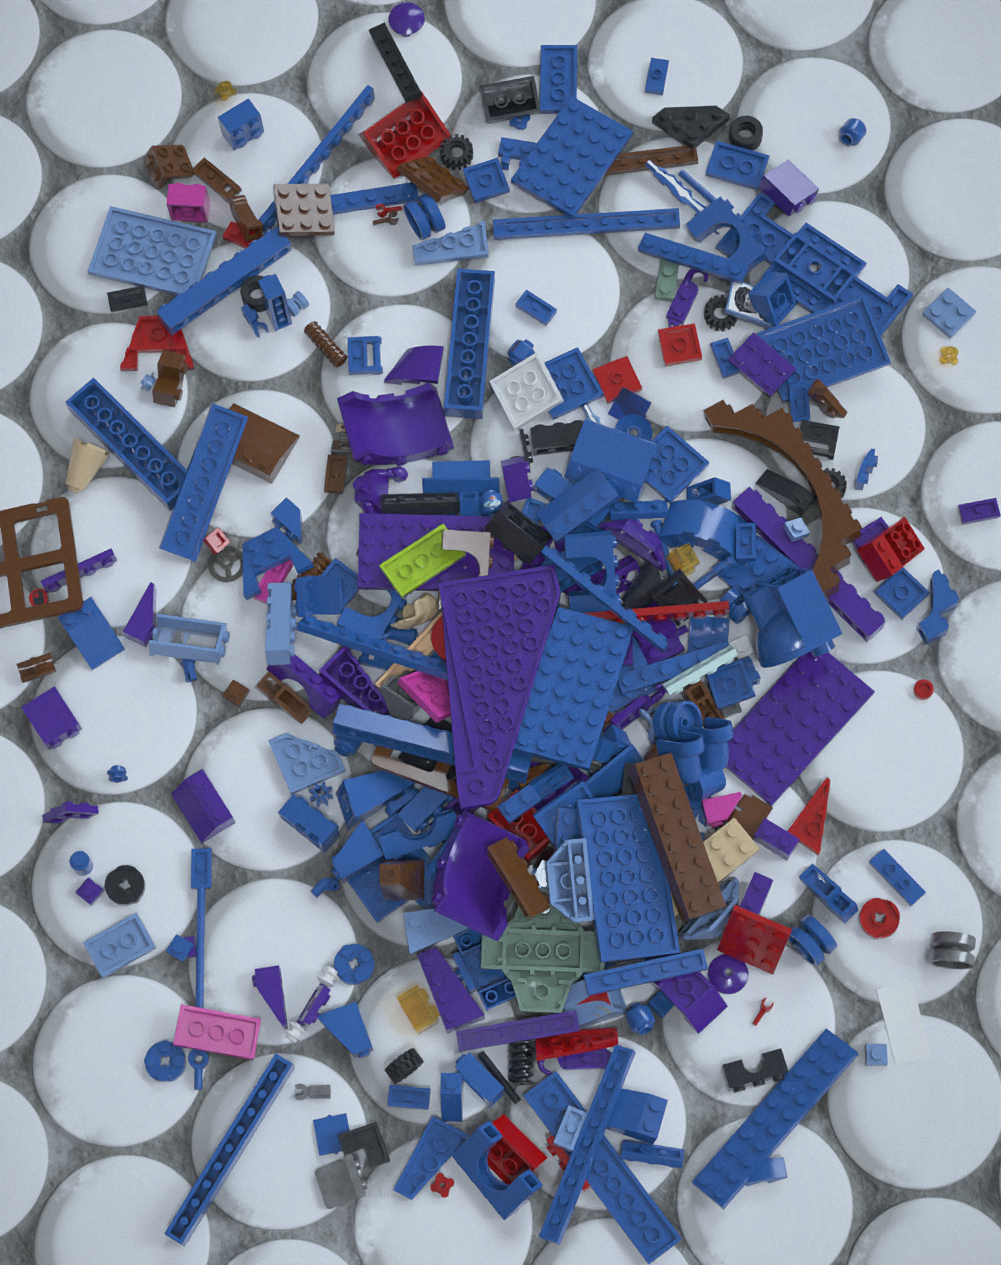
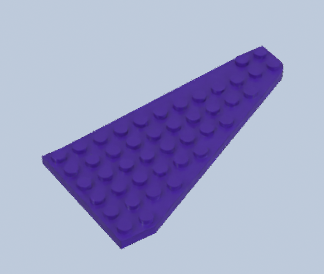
M555 565L438 583L442 604L457 792L461 811L490 806L500 796L561 594Z

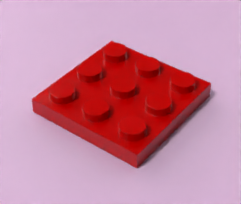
M735 905L717 951L773 975L792 929Z

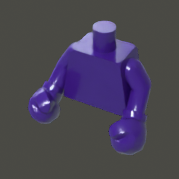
M401 466L387 469H371L365 472L363 476H358L353 482L355 503L362 509L363 513L382 514L381 495L388 494L389 480H394L397 483L406 481L408 478L407 470Z

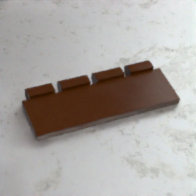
M744 794L737 804V807L742 812L734 809L726 823L735 818L753 840L756 831L763 820L768 817L773 807L754 795L749 797Z

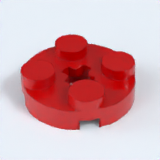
M873 898L863 905L859 914V923L862 930L868 936L877 940L885 939L896 932L900 923V912L893 902ZM875 914L884 915V923L876 922Z

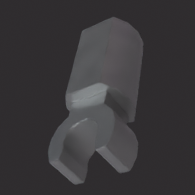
M303 1084L295 1085L296 1089H303L302 1095L295 1096L296 1100H304L306 1097H310V1099H331V1085H310L309 1087Z

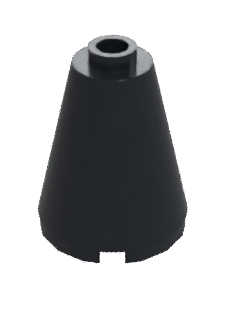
M650 561L645 563L621 598L623 602L621 606L623 608H645L655 602L649 593L664 582L666 578L662 576ZM673 586L669 587L665 592H663V594H665Z

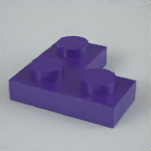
M68 801L61 803L59 807L51 808L49 812L42 815L43 823L60 824L70 818L89 819L99 814L98 806H92L90 803L73 804V802Z

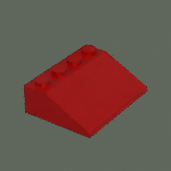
M422 91V97L409 103L404 101L358 134L368 150L393 179L401 174L397 171L399 164L429 155L441 146V142L444 143L445 138L449 140V135H451Z

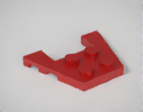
M139 316L131 337L132 340L126 349L124 360L120 364L121 371H138L139 353L162 352L163 350L185 355V363L188 364L187 370H194V364L182 329L171 335L159 321L158 316Z

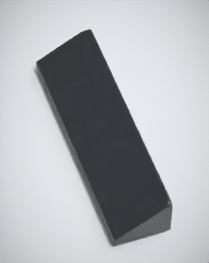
M457 492L381 495L382 514L444 515L459 514L460 501Z

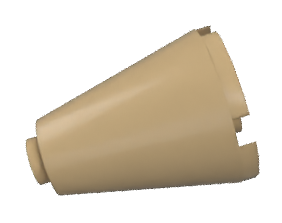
M74 438L65 483L69 486L68 490L79 493V490L84 491L110 453L93 444L83 443L82 440Z

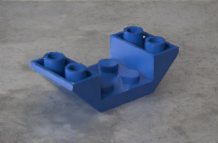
M468 929L453 936L486 1011L516 998L512 982L501 970L481 969V933Z

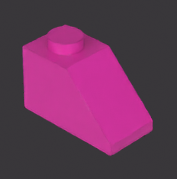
M741 792L702 800L701 809L706 827L711 826L712 829L722 827L742 796Z

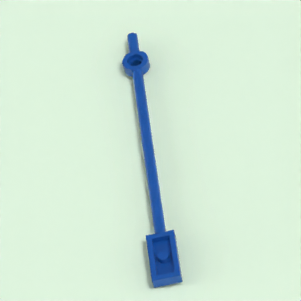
M211 848L191 849V889L197 890L195 1007L204 1008L205 889H212ZM193 1049L188 1055V1062L194 1068V1090H202L203 1069L209 1063V1055L207 1052ZM198 1056L203 1058L201 1063H196Z

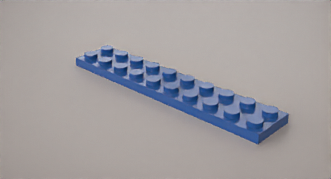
M826 1028L789 1070V1073L785 1075V1079L780 1080L695 1177L692 1184L724 1210L859 1055L858 1052Z
M557 1071L523 1095L524 1099L554 1137H556L569 1105L587 1113ZM603 1135L586 1180L647 1264L650 1265L680 1242L682 1238L623 1159H620V1155L605 1135ZM564 1150L571 1157L572 1153Z

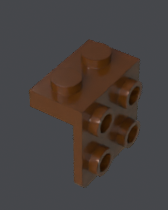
M153 145L143 158L144 165L147 167L150 180L155 189H162L168 178H188L194 175L191 170L193 167L183 145Z

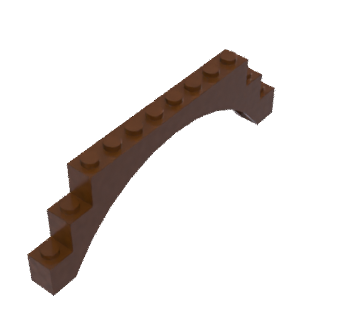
M724 400L704 409V418L713 433L741 436L769 447L794 465L808 482L818 503L823 534L819 556L813 568V573L825 598L840 591L839 583L841 581L836 571L850 564L851 552L846 545L861 537L860 530L862 527L857 519L854 520L851 516L852 511L849 505L842 502V495L838 488L834 489L832 486V479L829 474L824 473L821 469L823 466L818 457L814 458L812 455L813 450L810 444L803 441V434L798 427L795 428L793 425L794 421L790 413H786L781 408L764 417L759 408L756 409L753 404L734 413L731 405H727Z

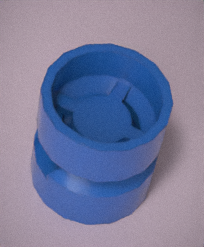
M735 588L730 589L719 600V602L729 601V618L737 625L751 613L745 599H742V595Z

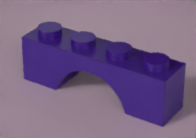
M297 655L291 656V664L268 665L266 668L268 672L270 671L280 681L292 679L298 682L308 695L309 707L323 719L336 710L343 696Z

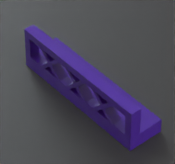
M631 555L619 560L618 567H614L615 575L618 574L619 581H621L619 587L616 588V594L627 590L634 581V579L627 580L629 572L635 570L638 575L641 571L637 561ZM605 568L589 576L593 584L597 585L603 581ZM574 584L563 590L565 598L568 599V592L582 591L583 589Z

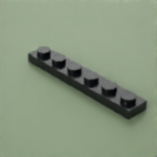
M385 22L368 29L405 103L422 97L421 90Z

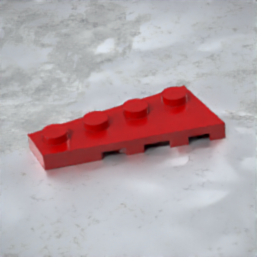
M617 1028L580 1029V1032L536 1039L537 1061L614 1047L615 1044L618 1045Z

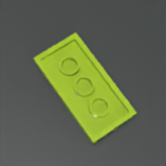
M444 524L379 565L380 570L401 598L466 556L464 551L441 549L442 530H448Z

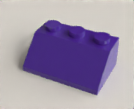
M203 769L186 778L171 794L201 844L236 823Z

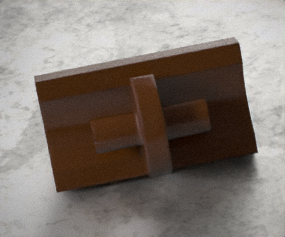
M51 653L31 657L29 660L16 664L22 683L57 672Z

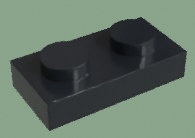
M144 285L107 293L111 312L148 305Z

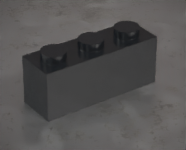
M575 420L572 423L566 424L557 422L549 426L539 424L531 427L530 435L533 456L572 452L584 421Z

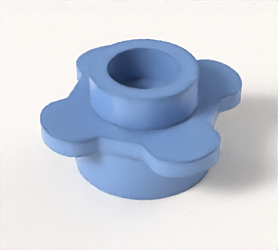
M154 373L150 376L148 374L144 376L140 382L142 384L141 390L144 388L149 391L157 380L153 377Z

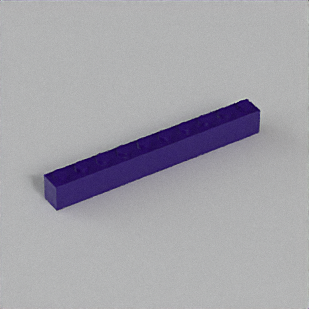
M748 487L733 501L732 509L747 523H756V533L799 568L811 569L813 571L819 556L814 546L810 543L807 544L803 539L791 542L783 528L784 523L787 522L786 518L780 517L776 513L775 508L770 503H766L757 490ZM836 571L841 581L839 583L840 591L830 595L826 600L829 606L868 642L884 628L885 618L879 611H875L871 607L870 602L866 598H861L857 594L856 588L852 584H847L843 580L842 574Z

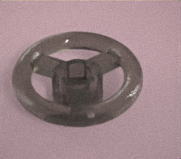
M225 546L215 555L212 553L208 560V570L211 576L225 583L239 579L243 575V553L232 546ZM223 552H233V553H235V554L232 556V555L229 554V553H223ZM240 559V568L236 574L232 575L231 568L234 562ZM225 561L230 562L228 565H224ZM214 563L225 570L226 577L216 573Z

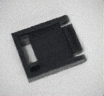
M680 568L649 593L660 607L698 604L699 598L704 603L708 602ZM675 582H678V583H677L676 585H674L670 590H668L665 594H663V592H665V591H666L669 587H671ZM672 619L677 626L681 625L680 621Z

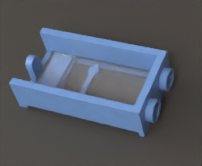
M157 614L158 627L153 629V640H149L150 656H155V654L211 662L219 665L221 657L224 658L225 643H228L230 638V632L227 631V623Z

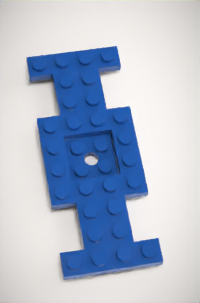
M760 192L741 217L745 221L743 223L746 229L750 227L755 233L754 240L757 243L761 241L767 249L764 253L768 257L764 261L771 266L763 274L762 278L769 271L787 274L796 303L810 313L864 295L879 334L882 336L911 300L913 293L897 284L888 297L884 296L858 278L867 263L807 222L793 235L768 218L767 214L775 206V203L768 196ZM730 228L716 245V249L727 257L733 255L740 244L739 232ZM818 265L820 267V270L816 272L812 271L810 269V266Z

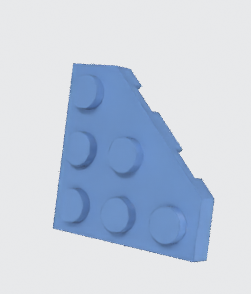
M288 733L268 740L291 795L314 786V783L319 784L346 772L339 753L336 751L320 747L318 744L299 739Z

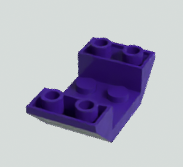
M664 955V956H661L660 958L667 957V956H672V955ZM701 972L650 983L655 989L658 988L685 1016L684 1020L697 1034L703 1031L728 1007L716 988Z

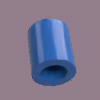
M77 851L71 855L69 860L70 866L78 875L86 876L92 872L93 862L87 853Z

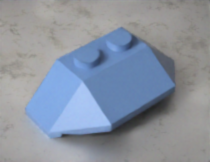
M586 838L565 840L546 862L549 902L573 922L594 920Z
M729 876L720 886L726 907L717 912L690 920L677 934L679 939H713L722 933V928L728 923L734 906H739V880L736 877Z

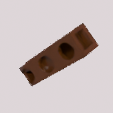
M246 196L230 197L229 207L232 212L231 214L245 241L260 239L262 237L263 224L261 220H257L247 202ZM249 230H253L255 234L249 235Z

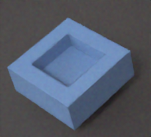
M801 517L787 521L783 525L791 542L806 538L810 534Z
M887 1044L865 1045L866 1066L888 1065Z

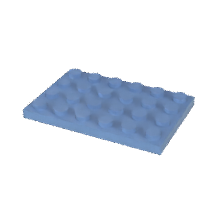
M110 206L88 273L89 275L135 286L144 285L147 289L172 295L184 293L191 284L198 283L203 279L217 232Z

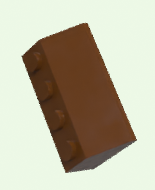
M506 837L487 847L485 853L527 921H530L550 908L549 897L545 892L541 893L538 886L540 883L535 875L531 876L527 870L529 865L523 857L520 858L516 852L518 848L513 840L509 841Z

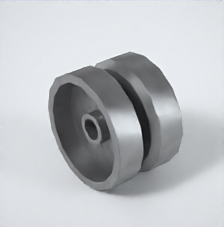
M950 931L934 932L931 934L930 945L935 949L929 953V964L940 968L959 970L974 967L975 956L970 953L976 946V938L974 936Z

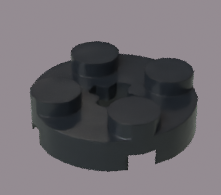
M130 865L116 867L117 869L110 872L105 879L104 887L109 899L120 906L138 903L146 887L143 875ZM128 881L130 888L123 890L120 884Z

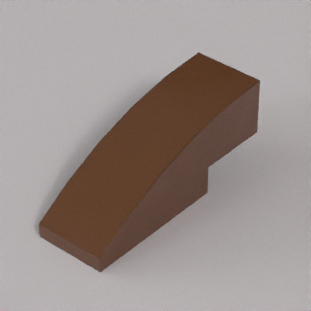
M270 671L255 685V688L300 724L314 711L309 707L308 703L290 687L277 679Z

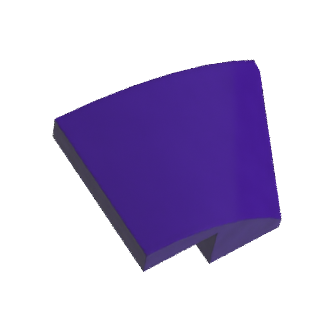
M427 345L407 349L386 376L384 383L402 385V382L420 385V382L438 384L444 346Z

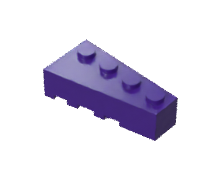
M343 646L319 670V675L343 695L341 699L348 705L382 715H390L384 697L371 682L370 677L361 668L360 663L352 655L348 647Z
M436 947L417 954L447 1034L485 1020L484 1013Z

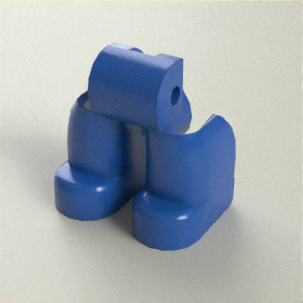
M706 717L704 719L705 728L691 726L688 728V731H680V742L662 739L656 741L658 756L672 753L682 784H688L691 801L700 802L722 791L726 786V778L722 769L728 765V741L734 736L730 720Z

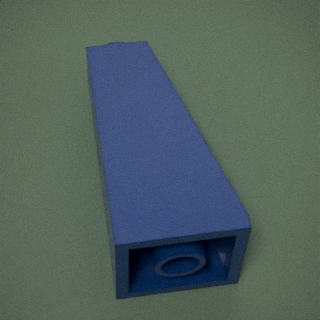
M385 771L343 780L336 792V796L347 830L352 829L384 808L391 800L402 796L405 790L410 787L413 788L416 783Z

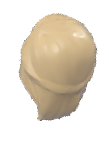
M428 593L422 594L414 603L404 606L402 611L403 618L396 623L390 624L391 627L407 630L430 621L438 612L436 598Z

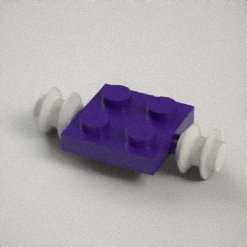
M329 966L326 969L321 968L324 973L322 976L317 975V979L320 982L319 986L316 987L297 1021L289 1022L290 1030H284L287 1034L285 1037L294 1043L297 1040L302 1041L300 1039L301 1033H307L303 1026L310 1025L311 1023L314 1024L320 1015L318 1010L322 1005L325 1006L330 999L329 992L331 989L328 987H334L332 982L334 979H339V977L337 976L338 972Z

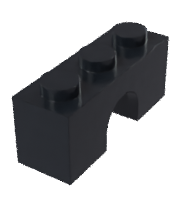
M782 1048L762 1053L760 1058L763 1067L756 1073L747 1071L742 1059L723 1064L721 1070L728 1092L739 1093L745 1091L747 1086L753 1085L756 1088L765 1085V1081L773 1079V1082H778L785 1079V1075L789 1071Z

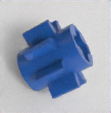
M325 782L322 785L314 783L315 788L309 790V793L314 795L310 798V801H316L317 807H320L321 804L328 806V800L334 799L333 795L329 794L333 790L332 787L326 788ZM324 791L325 795H322L321 798H319L318 794H321V792Z

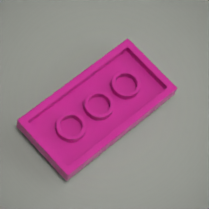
M181 1004L173 1046L254 1060L261 1019Z

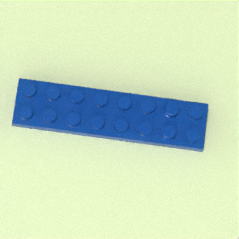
M211 403L159 549L196 562L203 543L202 539L205 538L248 420L247 416Z

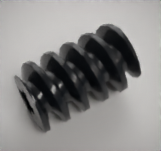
M516 1041L508 1044V1048L513 1050L508 1053V1056L513 1058L508 1061V1065L513 1066L508 1069V1073L513 1075L508 1080L515 1085L534 1084L533 1081L528 1080V1078L534 1076V1073L528 1072L529 1069L534 1068V1065L528 1064V1061L534 1060V1057L528 1055L534 1049L529 1048L528 1045L534 1042Z

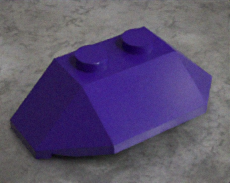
M624 519L601 524L599 529L611 531L612 536H616L617 542L645 562L650 561L661 573L664 572L666 564L662 542L658 539L659 535L652 530L648 532L643 529V524L636 519H633V521L631 519Z

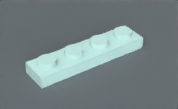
M729 645L662 685L669 695L677 694L683 690L684 686L697 683L703 675L714 673L717 671V667L722 664L727 665L733 662L734 657L738 656V653L734 647Z

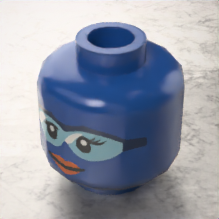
M496 490L481 492V496H479L480 514L493 518L496 512L503 506L502 495L496 492Z

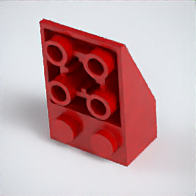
M906 517L901 518L857 549L877 582L892 576L925 550Z

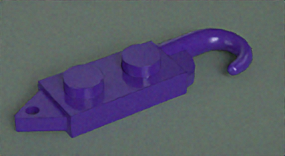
M689 269L666 315L669 327L684 325L698 295V287L691 280L695 273H702L704 275V282H707V273L695 269Z
M663 683L655 686V690H660L653 696H641L631 701L623 711H618L603 733L612 724L623 730L640 717L639 709L648 711L651 706L666 694Z
M604 1048L557 1058L560 1067L566 1071L606 1069L612 1052ZM545 1060L538 1061L539 1070L544 1074L551 1075L552 1071L544 1067Z

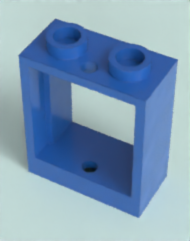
M470 1052L467 1055L462 1054L455 1061L456 1073H462L464 1082L490 1108L505 1094L504 1087Z

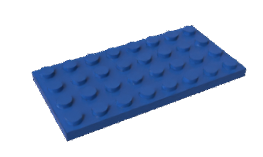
M558 607L513 751L590 771L634 632L632 626Z
M637 794L577 800L576 808L581 838H586L594 911L593 921L600 963L679 954L680 948L671 890Z

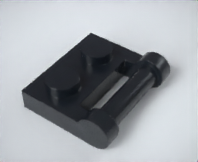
M802 419L800 430L803 434V441L830 446L829 450L811 447L813 450L812 455L828 457V460L834 459L840 426Z

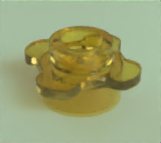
M223 81L215 87V92L221 96L220 98L223 101L228 100V97L237 93L230 81Z
M944 346L940 349L942 354L939 361L941 364H958V348Z

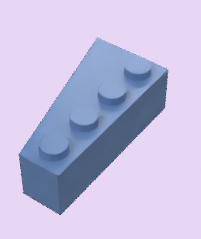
M291 582L268 583L269 597H267L268 614H266L267 629L265 640L267 665L291 664V656H295V647L292 643L296 642V634L293 630L297 629V622L294 617L298 614L293 604Z
M434 908L403 913L409 956L470 929L435 912Z

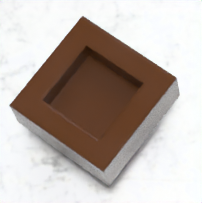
M232 680L222 696L240 707L250 690L237 681Z

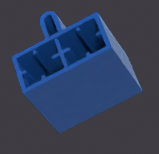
M788 566L755 584L757 589L744 596L759 628L756 636V650L758 662L762 668L774 667L789 662L808 652H812L813 657L823 655L835 648L832 639L843 634L811 569Z

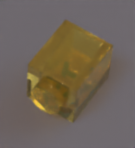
M689 543L674 549L666 556L673 571L676 572L680 568L686 576L696 571L695 568L700 564Z

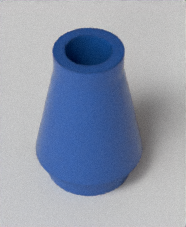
M413 628L407 630L388 629V639L409 646L418 636L417 629Z

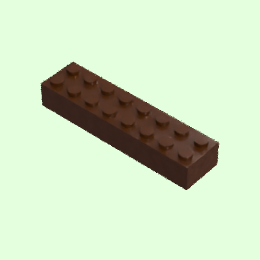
M672 753L634 764L628 771L682 923L725 908V901Z

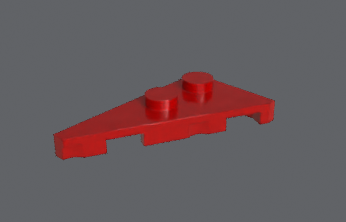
M828 777L787 831L799 838V843L817 856L821 851L831 781Z

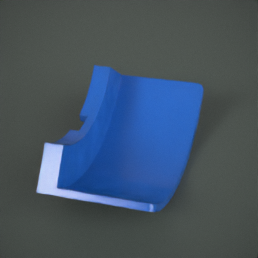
M677 500L670 504L668 518H665L659 537L670 549L676 547L693 548L695 545L704 548V552L714 556L720 562L726 558V555H732L736 560V524L747 522L733 511L714 503L701 500Z

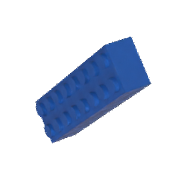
M457 268L444 402L446 417L483 419L495 290V271Z
M93 377L65 401L68 410L169 511L173 510L187 470Z

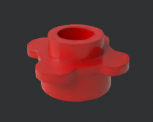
M438 1173L430 1189L432 1192H437L441 1194V1197L446 1198L449 1196V1191L455 1182L452 1178L444 1177L443 1173Z

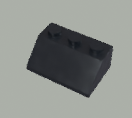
M534 76L481 85L479 88L486 122L541 113Z
M508 501L504 503L485 526L487 532L491 533V537L497 538L507 550H512L522 562L529 565L552 538L551 535Z

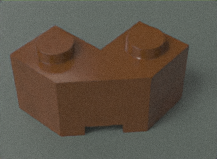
M162 351L157 363L158 378L152 390L153 403L175 407L177 402L182 399V384L188 368V364L185 363V355Z

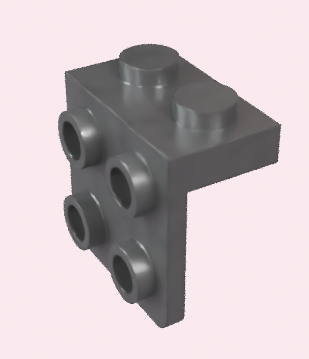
M352 1154L343 1156V1160L315 1170V1176L327 1209H332L366 1196L364 1190H367L368 1187L364 1177L360 1178L358 1170L361 1169L358 1158H353Z

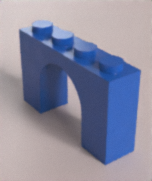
M720 196L685 225L699 243L717 229L730 227L737 230L740 235V244L736 252L728 259L749 265L748 272H750L768 257L764 253L767 249L761 241L757 243L754 240L756 235L750 227L747 229L744 227L743 223L745 221L741 215L733 213L732 209L734 206L728 199L724 201Z
M611 531L564 535L566 558L594 557L600 560L605 566V576L600 585L605 588L608 596H615L620 600V594H616V586H619L618 574L615 575L614 568L618 567L617 555L614 556L613 548H617L616 536H612ZM585 590L568 592L569 610L580 613L610 611Z
M386 590L391 596V603L384 613L373 617L362 615L345 607L337 621V626L349 628L360 634H367L378 640L387 641L389 636L388 629L391 628L390 624L398 621L397 615L406 606L408 595L401 598L396 590Z
M489 1120L478 1127L451 1156L502 1219L506 1220L515 1214L543 1184L530 1169L518 1176L511 1184H504L492 1175L487 1162L488 1153L503 1136Z

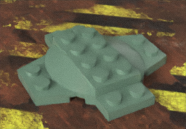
M539 889L541 893L545 892L549 897L548 889ZM550 903L548 910L530 921H527L518 907L514 919L508 923L498 941L482 934L481 969L501 970L512 982L520 1012L562 1013L572 983L579 979L583 973L604 971V963L599 961L595 932L584 931L578 923L571 921Z

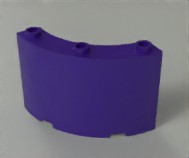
M430 383L406 390L405 394L400 396H394V393L378 395L377 398H370L368 394L351 391L337 398L353 458L363 465L396 464V466H403L408 462L436 455L443 456L449 450L454 449L437 387Z
M464 810L461 815L456 817L454 821L455 827L448 839L442 857L437 861L436 868L438 870L431 902L435 912L498 941L508 926L507 908L503 906L504 901L509 898L510 892L485 851L487 847L506 837L509 841L513 840L518 848L516 852L520 858L525 857L529 846L525 839Z

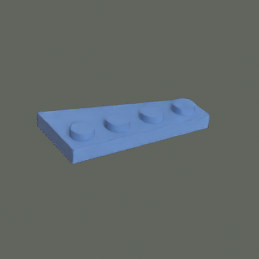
M485 220L478 222L475 226L464 227L455 233H447L438 239L433 238L413 245L415 266L489 257Z

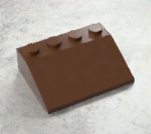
M233 403L229 410L247 416L248 420L232 464L273 484L300 435Z

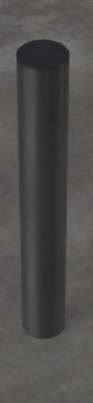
M484 1051L478 1054L479 1059L492 1076L504 1087L506 1094L515 1105L519 1103L521 1098Z

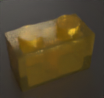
M418 985L396 997L417 1035L439 1023L437 1017L440 1014L434 1005L430 1007L427 1002L429 996L424 988L420 990Z

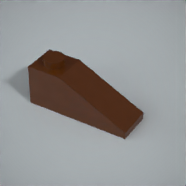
M701 679L695 684H688L683 687L680 693L685 701L693 702L698 706L704 727V719L706 717L724 719Z

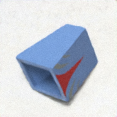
M584 980L572 984L564 1005L565 1012L577 1011L580 1029L626 1015L628 1012L621 989L588 996Z

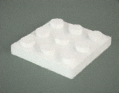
M538 352L489 381L514 430L520 429L564 402Z

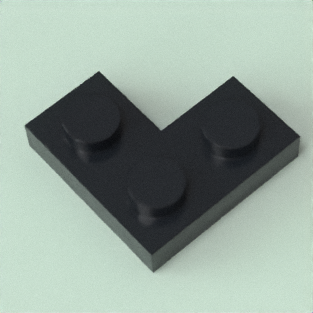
M377 1122L337 1135L344 1156L364 1150L370 1169L390 1162Z

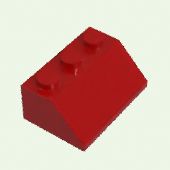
M518 790L514 791V792H513L508 798H506L503 802H505L506 800H508L510 797H512L513 795H515V794H516L517 792H519V791H518ZM534 807L511 824L506 821L498 808L487 815L488 822L527 841L529 850L524 857L527 864L542 853L550 843L532 816L537 812Z
M504 1114L492 1123L503 1137L490 1149L487 1157L488 1167L505 1184H511L518 1176L529 1169L534 1174L548 1157Z

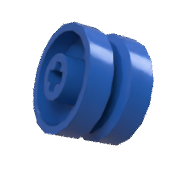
M427 193L419 196L417 203L411 200L403 204L407 220L421 241L431 236V230L438 233L446 228L437 204Z
M690 701L664 702L657 707L653 716L654 734L658 740L680 742V731H688V728L691 726L703 727L701 712L698 706Z
M806 914L799 921L800 928H791L792 931L788 941L808 963L817 967L825 959L823 953L831 954L838 945L833 936L818 920Z

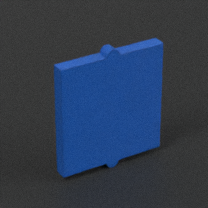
M347 1113L335 1116L329 1114L328 1117L313 1120L319 1156L333 1153L337 1155L339 1152H342L337 1135L350 1131Z

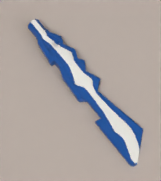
M651 160L646 163L645 166L652 171L653 176L663 186H667L683 205L688 204L697 212L695 216L706 208V206L692 198V191L684 188L682 182L678 181L675 175L669 174L665 168L656 166ZM717 229L714 233L719 235L720 229Z

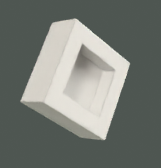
M747 635L729 643L738 653V656L735 657L736 660L755 654Z

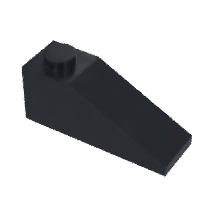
M769 469L756 482L758 487L801 518L814 502L815 495Z

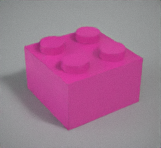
M183 183L168 185L166 205L172 221L208 223L210 200L206 186L201 184L184 185Z

